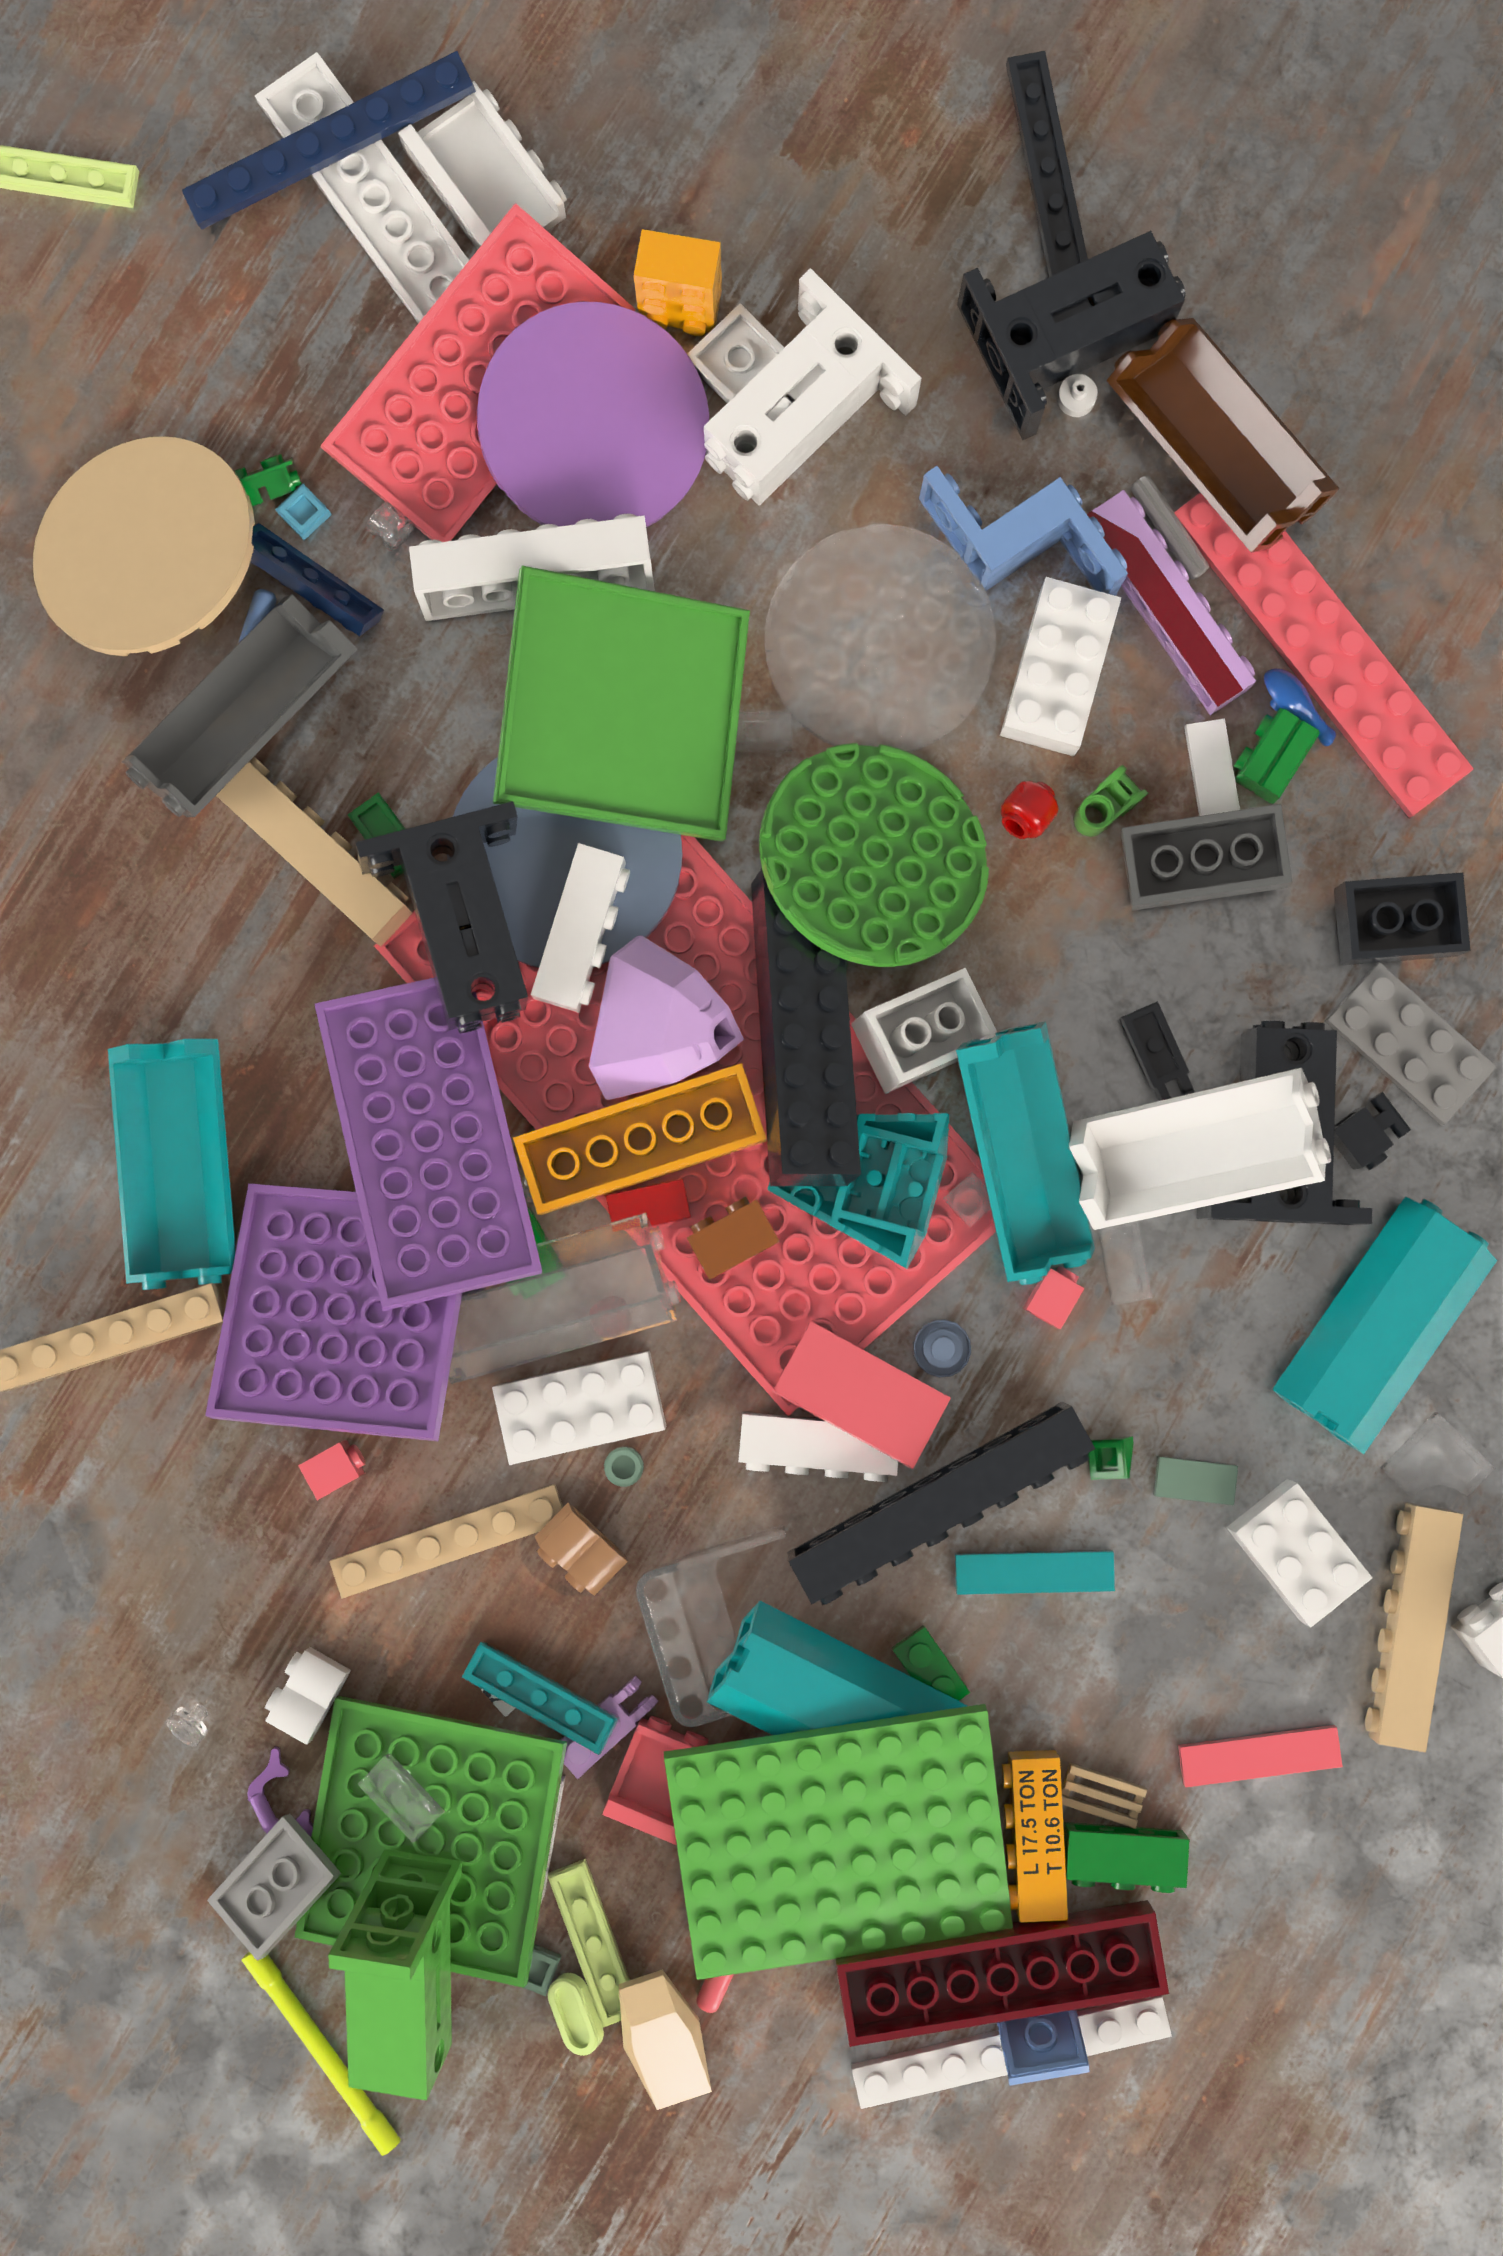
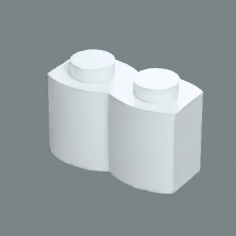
M311 1647L306 1649L303 1654L296 1652L285 1670V1673L290 1676L283 1690L277 1687L266 1703L265 1709L270 1711L266 1722L307 1745L313 1740L351 1670Z

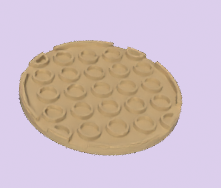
M163 436L132 440L106 450L83 465L67 480L51 501L41 521L33 552V573L37 593L43 607L50 618L67 635L81 645L97 652L117 656H128L130 653L145 651L152 654L180 644V639L189 635L197 628L204 629L224 610L236 594L246 575L254 548L251 542L255 519L250 497L247 495L237 474L220 456L203 445L190 440Z

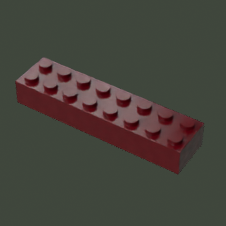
M1145 1900L1068 1913V1920L1018 1921L1012 1922L1013 1928L995 1932H985L836 1958L849 2047L1169 1994L1156 1913L1149 1901Z

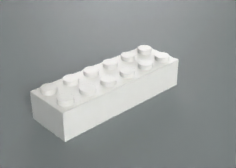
M622 514L616 516L614 520L599 522L594 519H583L576 522L575 525L561 527L554 524H545L537 527L536 530L523 532L507 529L500 531L497 535L485 537L470 534L461 536L455 541L426 540L417 546L409 547L414 592L426 621L514 610L519 569L522 565L655 591L645 515Z

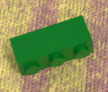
M1064 1822L1066 1880H1071V1884L1079 1887H1094L1096 1882L1111 1883V1887L1120 1890H1134L1135 1885L1151 1886V1890L1156 1892L1173 1893L1175 1888H1187L1190 1839L1183 1830L1136 1827L1135 1829L1129 1826Z

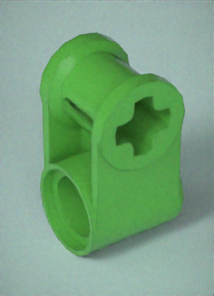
M1124 765L1118 767L1099 784L1097 789L1085 798L1075 811L1073 817L1074 826L1082 835L1092 837L1101 834L1119 817L1126 815L1149 794L1145 789L1140 790L1125 773L1127 768ZM1095 808L1099 810L1102 814V823L1095 824L1090 822L1085 815V809Z

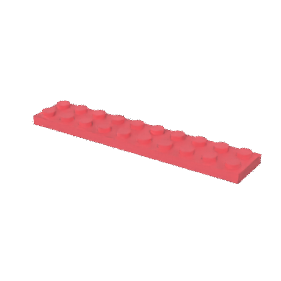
M1201 493L1174 512L1211 569L1409 819L1474 770L1286 531L1282 533V540L1271 548L1251 553Z

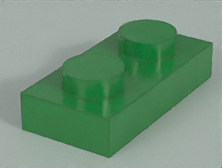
M924 1625L892 1647V1650L912 1678L958 1701L970 1693Z

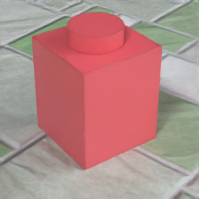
M1058 1266L1056 1271L1050 1268L1048 1274L1043 1276V1280L1036 1284L1022 1309L1054 1328L1061 1329L1085 1288L1076 1284L1079 1276L1062 1266Z
M346 1439L298 1466L315 1498L319 1500L364 1475L365 1472L362 1466L366 1463L359 1448L355 1444L350 1446Z

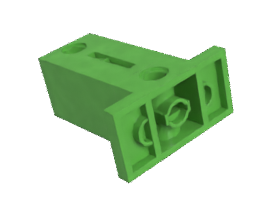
M384 1849L328 1954L329 1968L345 1971L348 2085L350 2088L426 2101L430 2095L452 2045L450 1898L462 1875V1861Z

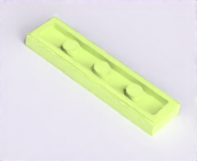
M0 145V188L129 208L134 207L140 172L136 165Z
M583 1859L549 1872L548 1879L602 2026L606 2027L621 2021L619 1984L629 1981L630 1978L587 1861Z

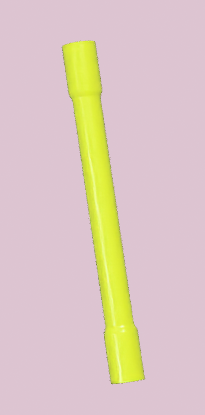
M248 1952L241 1961L259 1986L274 2001L358 2118L362 2129L382 2156L389 2153L400 2143L401 2138L383 2113L374 2106L364 2090L349 2087L348 2068L284 1981L281 1971L270 1956L267 1955L265 1958L257 1961Z

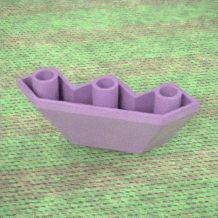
M643 936L635 937L610 957L589 1068L605 1099L612 1100L676 1083L719 1061L744 1040L729 1006L695 968Z

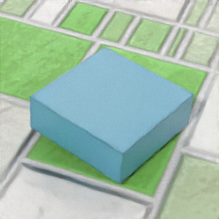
M304 484L298 487L275 509L277 514L303 540L309 537L332 515L326 506Z

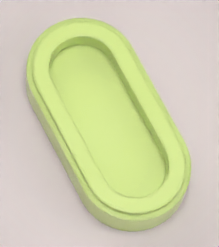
M564 1973L550 1985L548 2001L566 2047L577 2055H588L602 2042L604 2036L603 2026L586 1982L576 1974Z

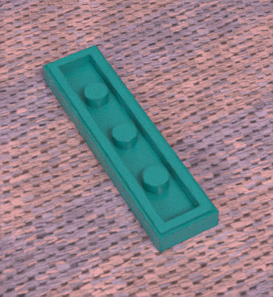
M1114 1551L955 1553L956 1594L1115 1591Z
M484 1641L479 1643L462 1675V1678L598 1755L602 1753L619 1720V1717Z

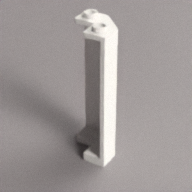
M1302 1068L1073 1121L1069 1148L1084 1175L1079 1202L1091 1226L1096 1230L1325 1181L1326 1163L1331 1162V1154L1326 1139H1323L1317 1111L1319 1095L1314 1082L1308 1083Z

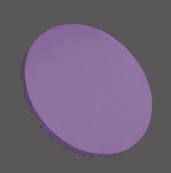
M575 302L542 311L527 319L505 338L489 362L482 380L477 405V430L485 462L499 488L518 506L519 510L541 525L554 524L561 527L575 525L576 522L583 519H594L599 522L614 520L616 516L622 514H633L636 516L645 515L647 528L662 519L684 498L699 474L707 450L704 446V426L709 422V409L705 390L697 369L681 345L666 330L644 315L628 308L602 302Z

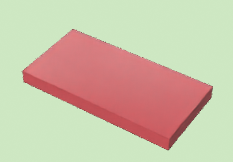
M812 1321L773 1389L775 1394L911 1469L915 1467L951 1399L949 1396Z

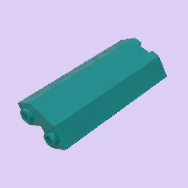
M1046 1021L996 1032V1036L993 1038L967 1041L962 1043L956 1050L1007 1282L1019 1280L1021 1285L1042 1281L1043 1276L1048 1274L1052 1265L1063 1264L1064 1268L1082 1266L1087 1263V1259L1092 1257L1095 1250L1090 1223L1079 1202L1082 1186L1076 1160L1069 1148L1071 1135Z
M181 1039L164 1044H126L109 1048L108 1059L126 1284L142 1282V1290L167 1288L166 1280L197 1277L198 1285L222 1283V1275L232 1274L236 1251L218 1039Z
M1405 1196L1272 1389L1287 1404L1317 1421L1334 1437L1362 1454H1365L1497 1262V1259L1487 1249L1489 1243L1484 1238L1474 1232L1468 1231L1467 1233L1442 1216L1443 1211L1438 1206L1426 1199H1422L1418 1203Z
M759 1601L742 1619L734 1650L716 1669L707 1703L771 1735L968 1706L762 1601Z

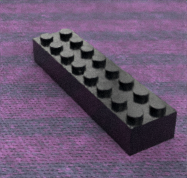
M761 868L751 883L770 1186H848L861 1175L845 959L821 949L802 935L789 922L771 895Z
M1060 1402L787 1552L788 1562L811 1605L819 1600L822 1605H826L842 1596L843 1592L841 1589L855 1581L857 1586H860L878 1576L876 1569L889 1562L894 1567L914 1556L911 1550L921 1544L926 1543L928 1547H931L949 1537L947 1530L961 1524L963 1528H966L978 1522L984 1517L983 1510L993 1505H997L998 1509L1013 1503L1019 1498L1017 1492L1031 1485L1033 1489L1044 1486L1055 1478L1052 1473L1065 1466H1067L1068 1470L1084 1464L1090 1459L1087 1453L1095 1450V1447L1073 1407Z

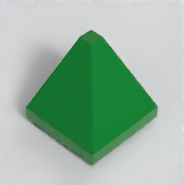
M1133 1436L1091 1440L1095 1447V1450L1088 1453L1091 1480L1130 1478L1134 1445Z

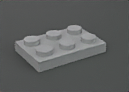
M288 1814L282 1816L207 1901L258 1961L269 1954L341 1875V1872L295 1818Z

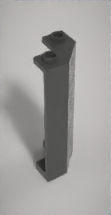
M293 594L284 597L122 761L129 768L125 772L126 775L139 788L144 789L147 786L161 797L164 805L176 816L181 817L183 814L186 817H195L358 649L330 620L320 623Z

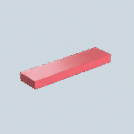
M1335 1725L1178 1745L1182 1780L1185 1788L1343 1767L1338 1730Z

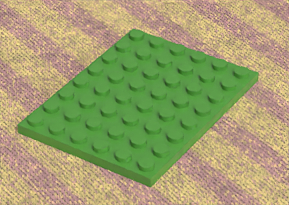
M985 1704L664 1751V1762L697 1980L831 1960L1013 1928L990 1727Z

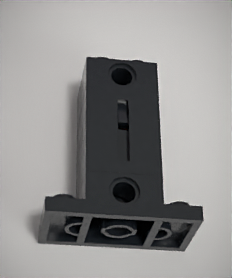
M1151 230L999 301H996V293L991 281L988 278L983 280L978 268L963 274L957 306L1022 441L1037 434L1045 405H1047L1043 389L1158 337L1159 330L1167 322L1177 319L1185 301V288L1181 279L1178 276H1173L1168 266L1169 258L1166 248L1161 241L1156 242Z
M513 801L355 842L362 875L371 873L372 877H380L394 872V866H402L448 1029L458 1028L459 1034L482 1028V1021L496 1018L498 1023L521 1017L520 1011L526 1010L527 991L483 844L487 842L488 847L502 845L511 840L510 836L516 835L518 816ZM438 854H447L451 859L438 861L434 857ZM478 989H485L492 994V998L487 1001H480L473 997L472 994Z
M1261 1021L1260 1025H1253L1252 1030L1241 1034L1240 1082L1302 1068L1308 1083L1314 1082L1319 1095L1317 1111L1323 1139H1326L1331 1154V1162L1326 1163L1325 1181L1286 1189L1288 1194L1286 1202L1282 1201L1279 1190L1197 1208V1219L1330 1225L1372 1224V1208H1360V1200H1332L1337 1030H1325V1023L1304 1022L1301 1023V1026L1285 1028L1284 1021ZM1284 1045L1288 1046L1291 1050V1060L1284 1053Z

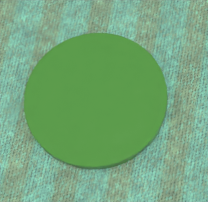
M857 743L841 744L829 747L826 751L816 754L809 759H804L778 785L769 800L761 823L759 837L760 860L764 878L777 906L789 922L808 940L821 949L850 962L876 967H896L920 962L938 954L951 945L973 921L984 899L989 875L985 852L987 843L978 817L976 815L973 816L968 805L962 797L964 795L946 775L927 761L914 754L880 744L879 747L858 745Z

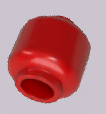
M1022 781L1016 785L1004 800L1000 813L1004 828L1014 837L1026 839L1037 838L1042 835L1056 818L1059 808L1055 799V793L1050 786L1043 782Z

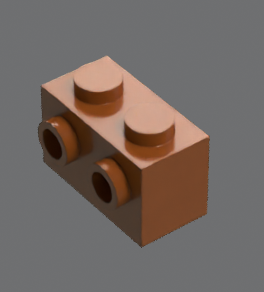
M744 1197L725 1208L729 1215L714 1222L712 1216H709L690 1227L694 1234L687 1237V1240L709 1280L780 1242L758 1200L749 1203L747 1197Z

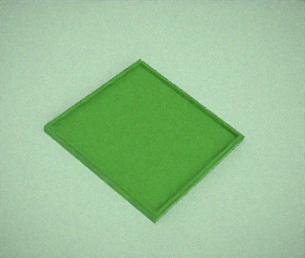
M522 565L518 576L493 804L500 805L513 801L517 808L721 842L726 840L750 610Z

